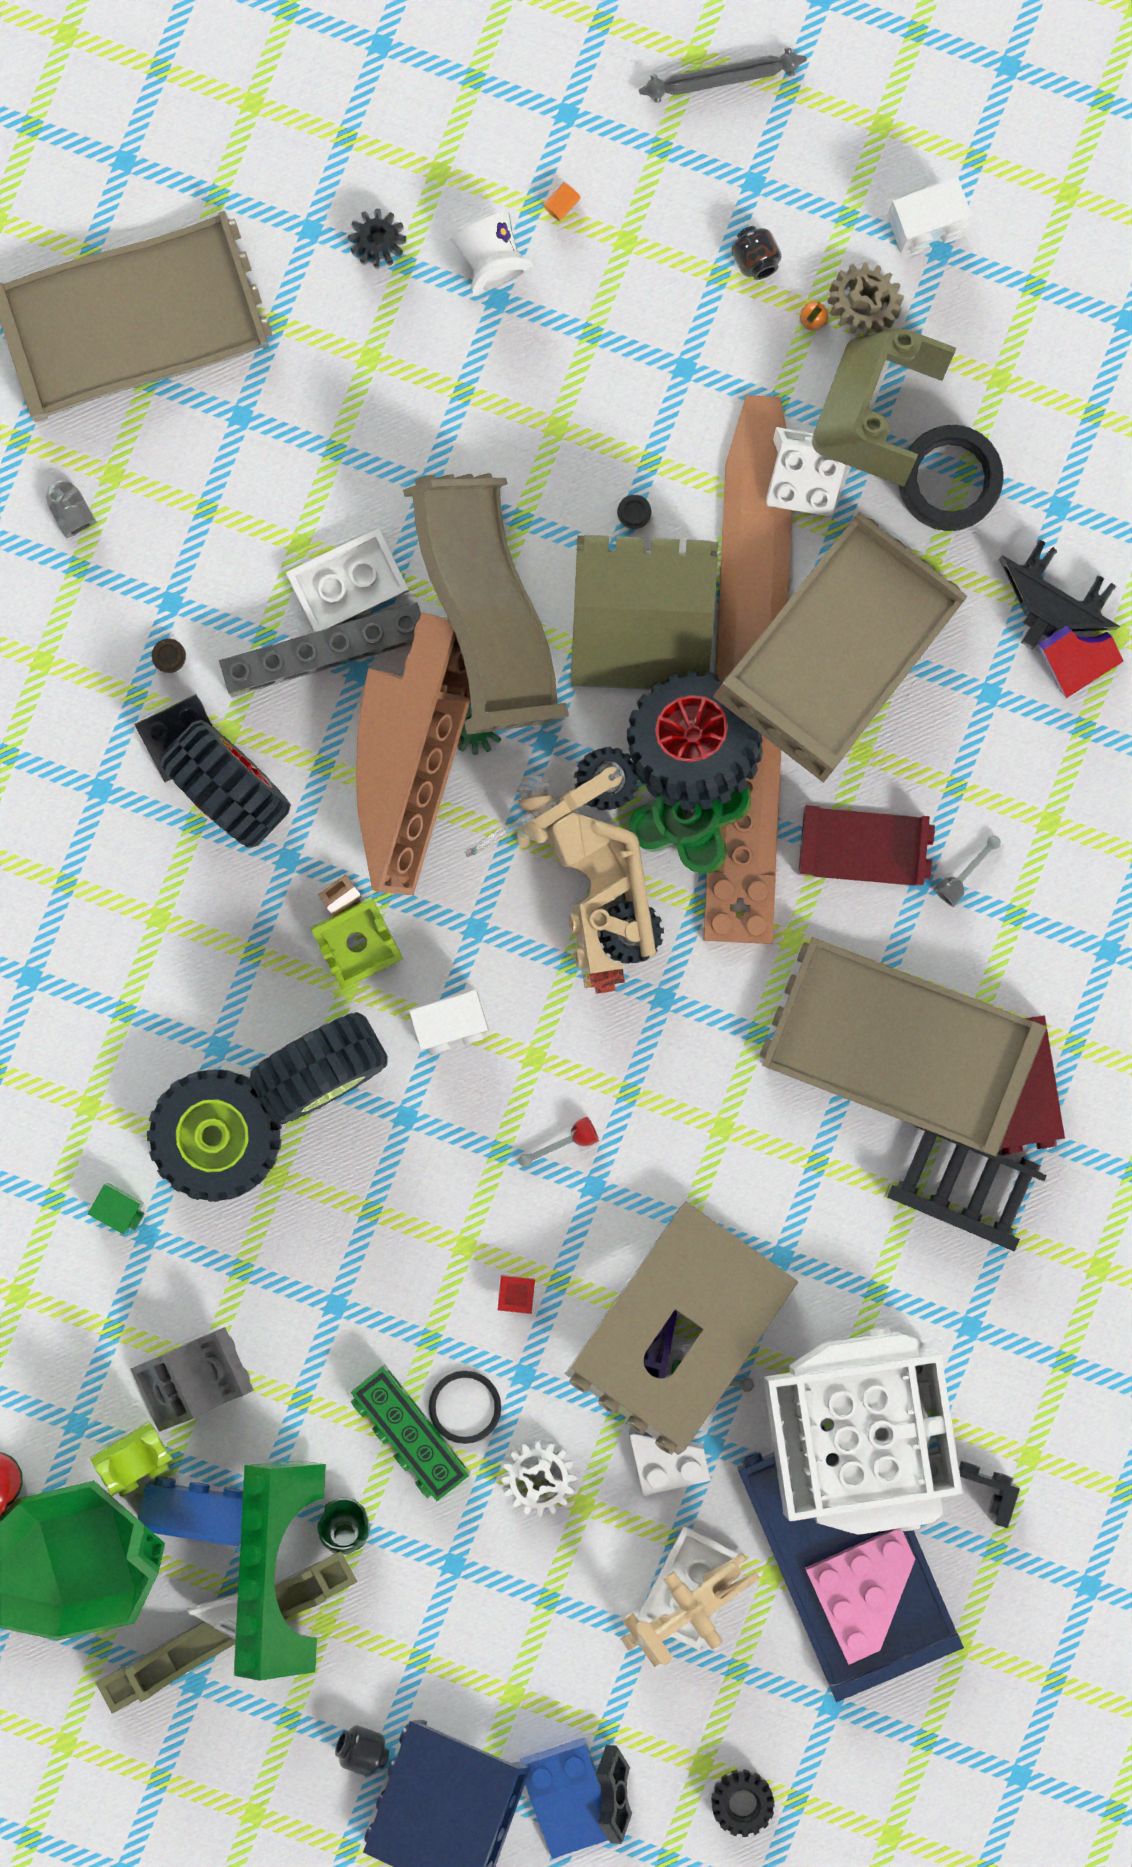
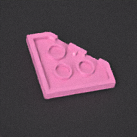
M900 1528L885 1531L805 1567L848 1665L881 1650L911 1572L915 1557Z

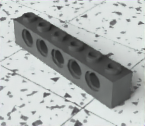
M418 602L219 660L228 694L231 697L412 645L414 629L421 616Z

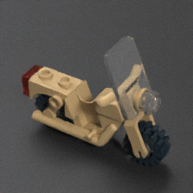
M611 747L600 748L585 755L584 759L579 761L577 765L579 767L578 771L574 774V778H577V783L574 784L575 787L560 797L555 796L553 798L552 795H549L548 787H551L550 781L543 782L542 776L523 778V785L516 788L517 792L521 793V800H518L519 805L526 812L464 850L467 857L475 855L517 830V843L520 847H528L531 843V838L538 843H544L548 837L561 867L577 869L586 875L590 882V892L586 898L572 906L573 913L569 914V926L571 933L576 934L578 948H574V959L576 967L582 970L584 988L595 987V994L616 991L615 984L625 983L622 963L643 962L648 960L650 956L656 955L657 947L662 945L663 939H660L661 934H664V927L661 928L659 923L662 922L660 916H656L654 913L656 911L649 907L637 836L629 830L572 812L585 803L591 808L596 807L597 810H612L626 805L627 802L635 797L633 794L639 789L637 780L640 779L633 762L630 760L631 755L628 753L624 754L622 749H613ZM621 894L624 895L625 902L610 907L608 912L598 909ZM607 953L611 955L610 958L606 956ZM611 959L615 961H621V963H615Z

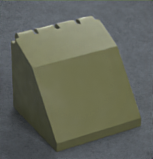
M577 535L571 686L651 690L650 687L658 681L662 685L669 682L668 676L678 674V677L681 678L687 677L688 671H698L699 676L705 677L706 673L710 672L718 542L687 540L686 553H679L680 539L651 538V552L644 551L643 537L616 536V550H609V536Z

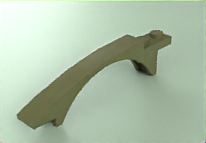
M339 1551L275 1584L276 1599L283 1618L286 1619L327 1601V1598L355 1584L357 1580L343 1553ZM203 1621L159 1645L158 1648L101 1678L96 1681V1685L113 1714L138 1699L141 1703L182 1675L235 1645V1639Z

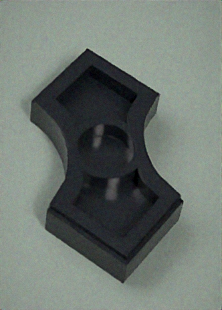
M606 1745L596 1772L602 1794L601 1815L598 1824L610 1843L622 1844L632 1816L627 1797V1780L630 1766L617 1745Z

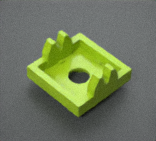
M373 897L340 912L335 917L332 916L310 927L331 972L335 975L342 990L403 960V956ZM359 932L366 937L367 944L363 950L352 951L348 948L346 941L350 934Z

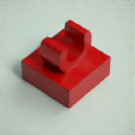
M501 1275L497 1310L532 1314L535 1279Z

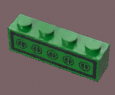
M385 1364L351 1391L354 1399L350 1402L362 1417L368 1414L376 1424L372 1428L376 1436L383 1444H386L388 1441L397 1451L393 1455L405 1471L411 1469L418 1477L415 1484L427 1499L433 1496L436 1501H439L470 1476L468 1468Z

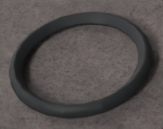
M458 1371L445 1376L438 1382L431 1393L428 1408L432 1424L439 1434L455 1443L469 1444L484 1439L494 1430L500 1419L502 1406L499 1393L489 1379L476 1372ZM471 1378L481 1382L491 1392L494 1400V1415L491 1422L483 1431L473 1436L463 1437L450 1433L441 1425L436 1414V1400L440 1391L445 1385L456 1379Z

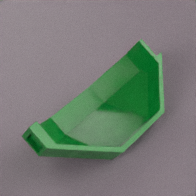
M94 1480L17 1499L0 1516V1628L58 1641L135 1624L159 1574L165 1543Z

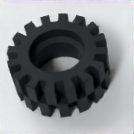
M743 1769V1772L731 1771V1775L727 1776L725 1774L721 1777L720 1783H716L714 1786V1793H712L711 1797L714 1818L724 1831H730V1835L737 1836V1834H742V1837H748L750 1833L756 1835L760 1833L759 1830L762 1827L765 1829L769 1825L768 1821L773 1817L775 1804L772 1791L767 1781L763 1780L756 1772L752 1774L749 1770ZM737 1791H749L755 1796L756 1807L751 1814L739 1816L730 1809V1798Z

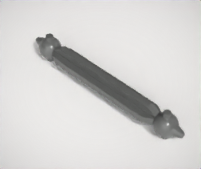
M785 48V53L780 58L768 55L673 74L664 81L659 79L657 74H653L650 76L651 80L639 89V94L647 95L653 98L655 103H659L665 93L679 95L774 76L782 69L788 72V76H794L795 70H797L799 65L806 62L807 58L792 52L791 48Z

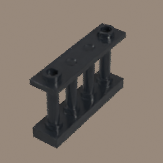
M914 1125V1127L923 1130L924 1134L904 1181H899L898 1186L889 1183L884 1196L1015 1252L1020 1239L1012 1236L1014 1229L1011 1227L1032 1177L1041 1181L1046 1179L1047 1175L1039 1172L1041 1165L1022 1158L1020 1163H1017L1001 1155L994 1157ZM939 1137L956 1144L936 1194H931L930 1199L927 1200L917 1195L919 1188L916 1186L936 1138ZM970 1150L988 1159L967 1209L963 1207L960 1214L948 1209L951 1203L948 1199ZM1000 1164L1019 1171V1175L999 1222L995 1221L993 1227L980 1222L982 1218L980 1212Z

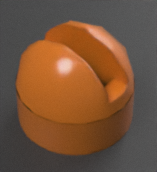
M819 302L806 304L800 314L802 325L811 331L823 328L828 319L827 309ZM815 308H819L821 312L812 323L809 322L807 318Z

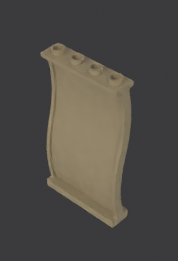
M222 211L219 212L218 216L165 235L75 259L5 284L1 282L0 323L31 418L35 422L48 419L50 415L101 397L202 369L260 348H268L267 337L273 335L267 316L260 318L256 305L262 303L256 283L249 285L246 272L252 271L246 251L239 253L235 240L241 239L236 220H228L226 212Z
M491 473L473 477V474H466L456 478L454 474L435 478V475H427L415 479V486L404 489L403 493L404 497H413L415 526L421 554L429 579L453 627L464 658L472 709V717L464 721L467 735L543 725L568 717L569 713L566 703L558 704L555 672L550 648L541 621L516 571L507 544L500 499V488L508 484L507 479L492 478Z
M858 512L763 634L724 680L713 697L824 783L968 596L955 583L947 581L938 574L928 562L919 559L907 550L901 541L892 538L880 529L874 520Z
M815 937L811 938L810 943L804 942L797 961L802 963L797 976L791 974L784 993L789 995L785 1007H778L772 1025L777 1027L772 1040L766 1038L759 1057L764 1059L762 1066L997 1157L1047 1027L851 953Z

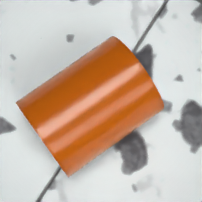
M563 182L543 204V207L556 220L561 221L578 203L581 197L570 185Z

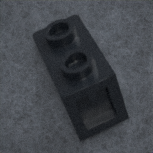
M961 1461L959 1466L960 1477L1000 1489L999 1495L993 1494L988 1514L992 1515L991 1521L995 1525L1008 1529L1020 1491L1017 1485L1012 1484L1014 1478L999 1472H994L993 1476L990 1477L979 1473L981 1467Z

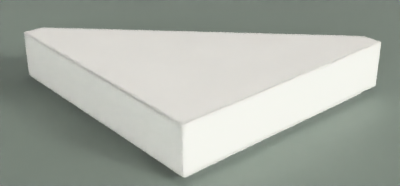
M238 1593L187 1608L189 1615L201 1619L212 1625L213 1628L236 1639Z

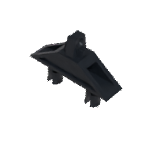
M1037 541V545L1024 565H1019L1004 555L1000 557L999 561L1024 614L1027 616L1023 623L1030 628L1021 643L1028 648H1035L1042 635L1048 638L1065 626H1068L1073 632L1110 631L1121 627L1104 617L1100 612L1116 588L1115 584L1110 583L1099 595L1104 577L1097 576L1095 578V582L1083 601L1076 600L1043 580L1042 574L1053 556L1057 553V550L1052 547L1040 559L1039 557L1045 545L1044 541Z

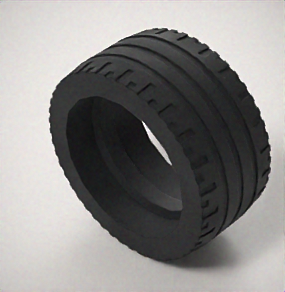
M944 425L923 433L909 447L908 450L917 453L918 456L905 486L899 485V491L906 508L919 522L942 531L962 530L980 522L997 503L1004 481L1003 465L996 448L982 433L966 426ZM945 445L961 446L973 453L981 463L985 476L983 491L977 501L966 509L954 512L940 510L929 504L920 493L917 482L918 468L924 456L933 449Z

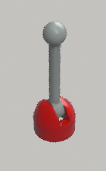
M587 1116L578 1120L571 1128V1136L530 1155H520L518 1159L519 1164L522 1167H528L533 1160L572 1142L583 1147L599 1142V1137L590 1118Z

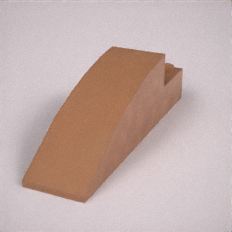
M423 612L414 629L413 644L410 654L404 663V675L368 668L361 702L356 762L357 808L371 887L376 892L414 895L471 701L464 658L449 619Z

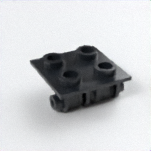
M197 694L134 724L164 782L172 780L160 764L161 755L194 721L203 720L213 727Z

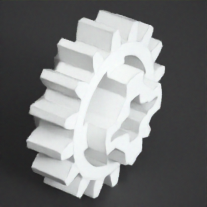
M536 1440L534 1449H530L526 1443H523V1453L521 1455L515 1451L511 1452L514 1463H504L503 1468L510 1472V1475L502 1477L503 1483L510 1484V1487L504 1491L505 1496L514 1495L516 1497L512 1503L514 1508L521 1503L524 1504V1514L526 1515L529 1514L532 1508L537 1509L538 1517H542L544 1508H548L552 1514H555V1504L557 1502L564 1506L568 1504L564 1494H574L575 1489L568 1485V1482L577 1480L576 1474L568 1473V1470L574 1466L572 1460L566 1462L562 1460L566 1454L564 1449L560 1450L557 1454L553 1452V1442H550L546 1449L542 1448L540 1440ZM540 1456L539 1461L530 1466L521 1464L530 1457ZM552 1461H555L561 1469L563 1480L553 1475L550 1468ZM539 1470H543L545 1472V1479L549 1480V1482H541L539 1487L533 1485L534 1479L529 1475H537ZM516 1477L525 1482L528 1489L526 1496L518 1489ZM548 1491L557 1492L550 1499L538 1501L541 1494Z

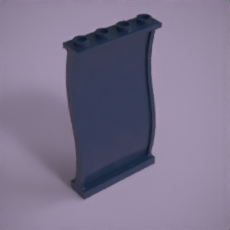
M821 1425V1429L824 1431H828L831 1429H825L824 1425ZM758 1452L741 1460L743 1465L737 1467L836 1703L964 1648L914 1530L903 1531L915 1561L881 1650L848 1665L805 1567L885 1531L857 1535L819 1524L813 1518L789 1521L783 1515L774 1452L763 1457ZM830 1453L826 1457L827 1465H835L838 1461V1456L835 1453Z

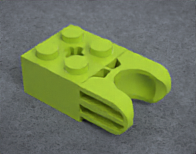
M150 1421L90 1457L96 1472L101 1477L111 1497L117 1493L121 1497L139 1487L138 1479L149 1474L151 1479L169 1469L167 1463L173 1460Z

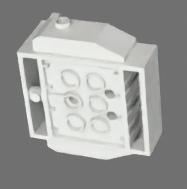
M890 1327L870 1329V1336L821 1344L789 1365L790 1373L763 1377L783 1515L789 1521L813 1518L819 1524L857 1535L900 1528V1531H911L920 1529V1525L933 1523L943 1515L942 1497L963 1494L942 1355L930 1348L919 1350L917 1339L898 1331L891 1332ZM921 1365L920 1372L916 1374L915 1366ZM928 1385L933 1417L927 1416L918 1387ZM825 1418H830L833 1422L832 1428L828 1431L822 1430L820 1426L821 1421ZM881 1427L887 1430L886 1438L877 1440L875 1437L876 1430ZM936 1435L938 1452L928 1453L930 1436ZM835 1453L838 1456L837 1463L832 1466L827 1465V1455ZM930 1464H934L937 1468L934 1476L931 1475Z

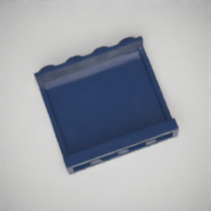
M425 1720L409 1721V1724L403 1728L399 1738L401 1747L398 1755L392 1760L388 1768L389 1780L386 1789L381 1792L377 1799L376 1809L378 1811L375 1820L370 1824L365 1833L364 1841L366 1845L363 1853L393 1867H496L531 1767L520 1762L510 1763L428 1727Z

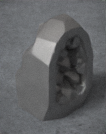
M57 481L48 487L46 494L47 504L66 538L75 536L97 523L81 492L72 483Z

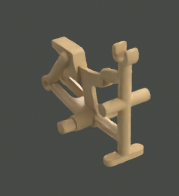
M743 1553L706 1573L703 1576V1583L692 1593L674 1571L663 1580L671 1590L670 1593L680 1608L670 1615L663 1614L651 1623L639 1621L634 1613L629 1614L622 1621L630 1633L621 1637V1640L628 1650L639 1645L654 1667L659 1664L667 1665L671 1661V1654L663 1644V1641L691 1622L700 1637L705 1639L711 1649H714L723 1641L716 1632V1627L709 1617L745 1588L758 1581L760 1577L754 1572L731 1584L741 1574L739 1565L747 1560Z

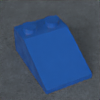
M586 1737L520 1758V1763L531 1767L525 1785L552 1859L608 1841V1838L598 1824L601 1815L602 1794Z

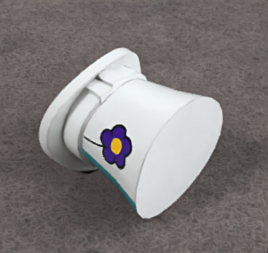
M500 212L488 216L464 228L451 238V241L461 251L474 271V278L471 283V290L474 296H479L535 267L532 260L522 258L517 250L509 212Z

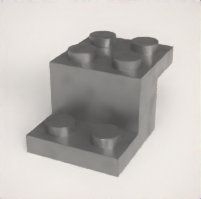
M225 1327L189 1341L159 1357L130 1369L159 1432L194 1419L228 1401L254 1391L250 1383L249 1374L243 1367L235 1350V1343L228 1335Z

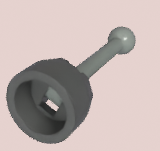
M989 837L987 846L958 878L946 877L936 885L934 891L943 901L955 907L964 895L963 881L992 849L1000 847L1001 841L999 837Z

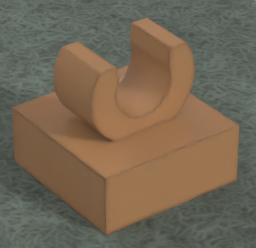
M346 874L318 894L333 917L344 911L351 904L356 905L360 903L359 898L362 897Z

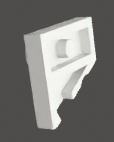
M633 1429L629 1430L643 1496L711 1481L703 1444L691 1442L681 1454L677 1455L673 1452L671 1455L661 1450L655 1444L656 1439L654 1437L640 1434Z

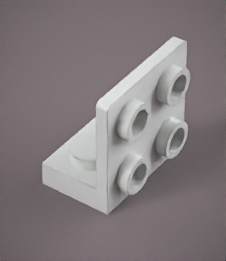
M776 427L773 441L778 455L766 503L770 507L831 516L846 465L818 454L812 446L813 433Z

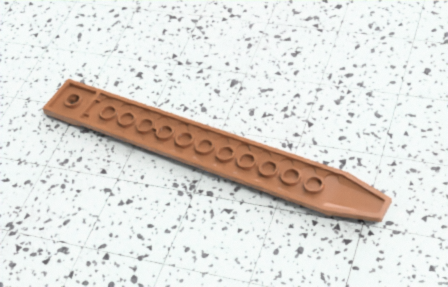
M746 395L725 464L716 674H718L720 682L727 678L788 602L792 510L770 507L766 503L778 455L773 441L776 427L787 429L781 398L776 396ZM763 735V742L761 743L763 750L762 759L756 763L758 771L753 779H745L751 793V806L743 818L722 827L721 831L727 847L726 859L718 870L706 876L704 941L773 944L781 749ZM737 898H742L744 904L750 907L749 912L743 913V918H737L736 912L730 911V904H736Z

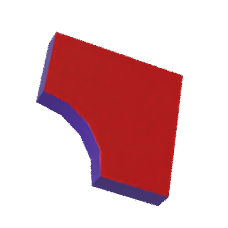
M1065 626L1038 644L1061 693L1066 698L1124 661L1113 637L1108 632L1096 637H1081L1074 634L1068 626Z

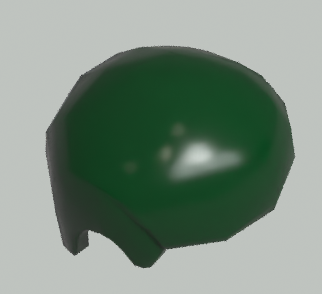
M344 1497L330 1501L325 1505L324 1513L317 1525L319 1538L323 1546L332 1553L341 1551L344 1555H349L362 1548L370 1533V1523L365 1508L355 1499Z

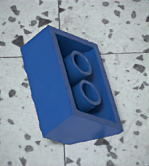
M155 1477V1481H149L146 1484L138 1520L153 1533L240 1546L242 1489L224 1487L223 1492L210 1490L209 1484L190 1482L189 1487L175 1485L176 1479L168 1477Z

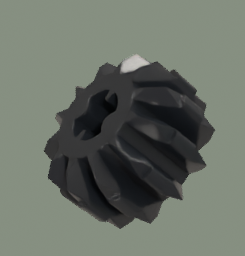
M378 208L375 209V218L370 219L366 211L362 212L364 224L353 221L351 225L357 233L348 234V241L357 243L351 248L352 255L363 253L360 258V263L366 265L373 258L375 269L380 268V259L383 258L386 264L391 266L393 260L390 254L401 257L403 250L398 245L407 242L405 235L398 234L404 229L403 223L396 222L392 224L395 218L392 212H389L382 219L381 210ZM378 232L379 236L382 233L385 234L382 237V244L376 245L375 241L372 244L370 243L373 233Z

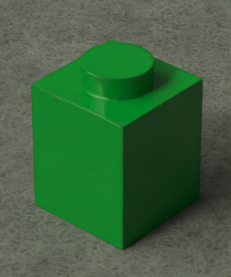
M106 1183L95 1199L88 1215L124 1235L128 1233L129 1229L135 1231L145 1215L140 1210L144 1202L112 1184Z

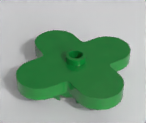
M747 786L740 794L736 791L730 794L732 800L724 804L720 800L712 802L713 808L702 810L701 804L694 805L695 814L690 819L686 818L689 810L682 809L680 802L670 806L663 803L660 795L655 801L645 804L634 811L629 820L628 830L637 836L639 846L642 849L654 852L675 845L680 860L685 867L697 874H710L718 870L726 859L727 847L721 831L722 827L740 820L747 814L751 806V793Z

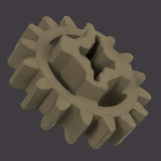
M863 263L861 270H857L852 264L849 266L847 273L841 270L836 280H833L829 289L830 295L827 300L828 304L833 305L830 314L831 316H841L838 323L839 326H843L846 323L850 324V333H854L857 328L862 329L864 336H868L870 329L880 333L884 326L890 329L895 319L899 317L902 310L900 306L904 299L903 295L897 294L901 285L900 283H890L892 273H887L884 276L881 275V266L877 265L874 271L869 270L867 263ZM849 287L848 296L844 297V291ZM886 302L887 308L882 312V305Z

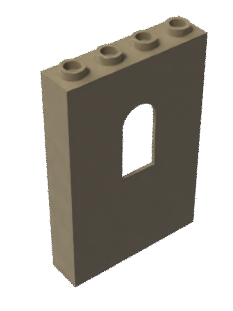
M685 1201L674 1214L565 1374L571 1378L569 1382L576 1389L583 1393L589 1391L598 1397L599 1405L613 1414L617 1411L628 1419L626 1423L633 1430L640 1434L647 1432L656 1439L655 1444L661 1450L671 1455L673 1452L679 1455L689 1446L798 1284V1281ZM676 1310L703 1330L675 1372L667 1378H655L645 1369L644 1355L673 1311Z

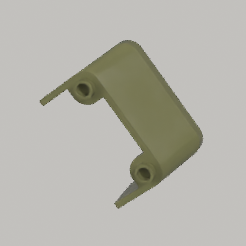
M904 328L862 336L849 341L812 436L814 450L829 459L905 486L918 454L886 442L889 433L887 420L882 415L868 410L874 390L886 360L943 381L955 354L956 347Z

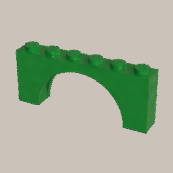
M297 1460L244 1465L234 1676L261 1681L314 1673L316 1670L317 1637L300 1635L286 1623L277 1603L274 1577L277 1553L289 1524L305 1506L316 1500L324 1499L326 1464Z

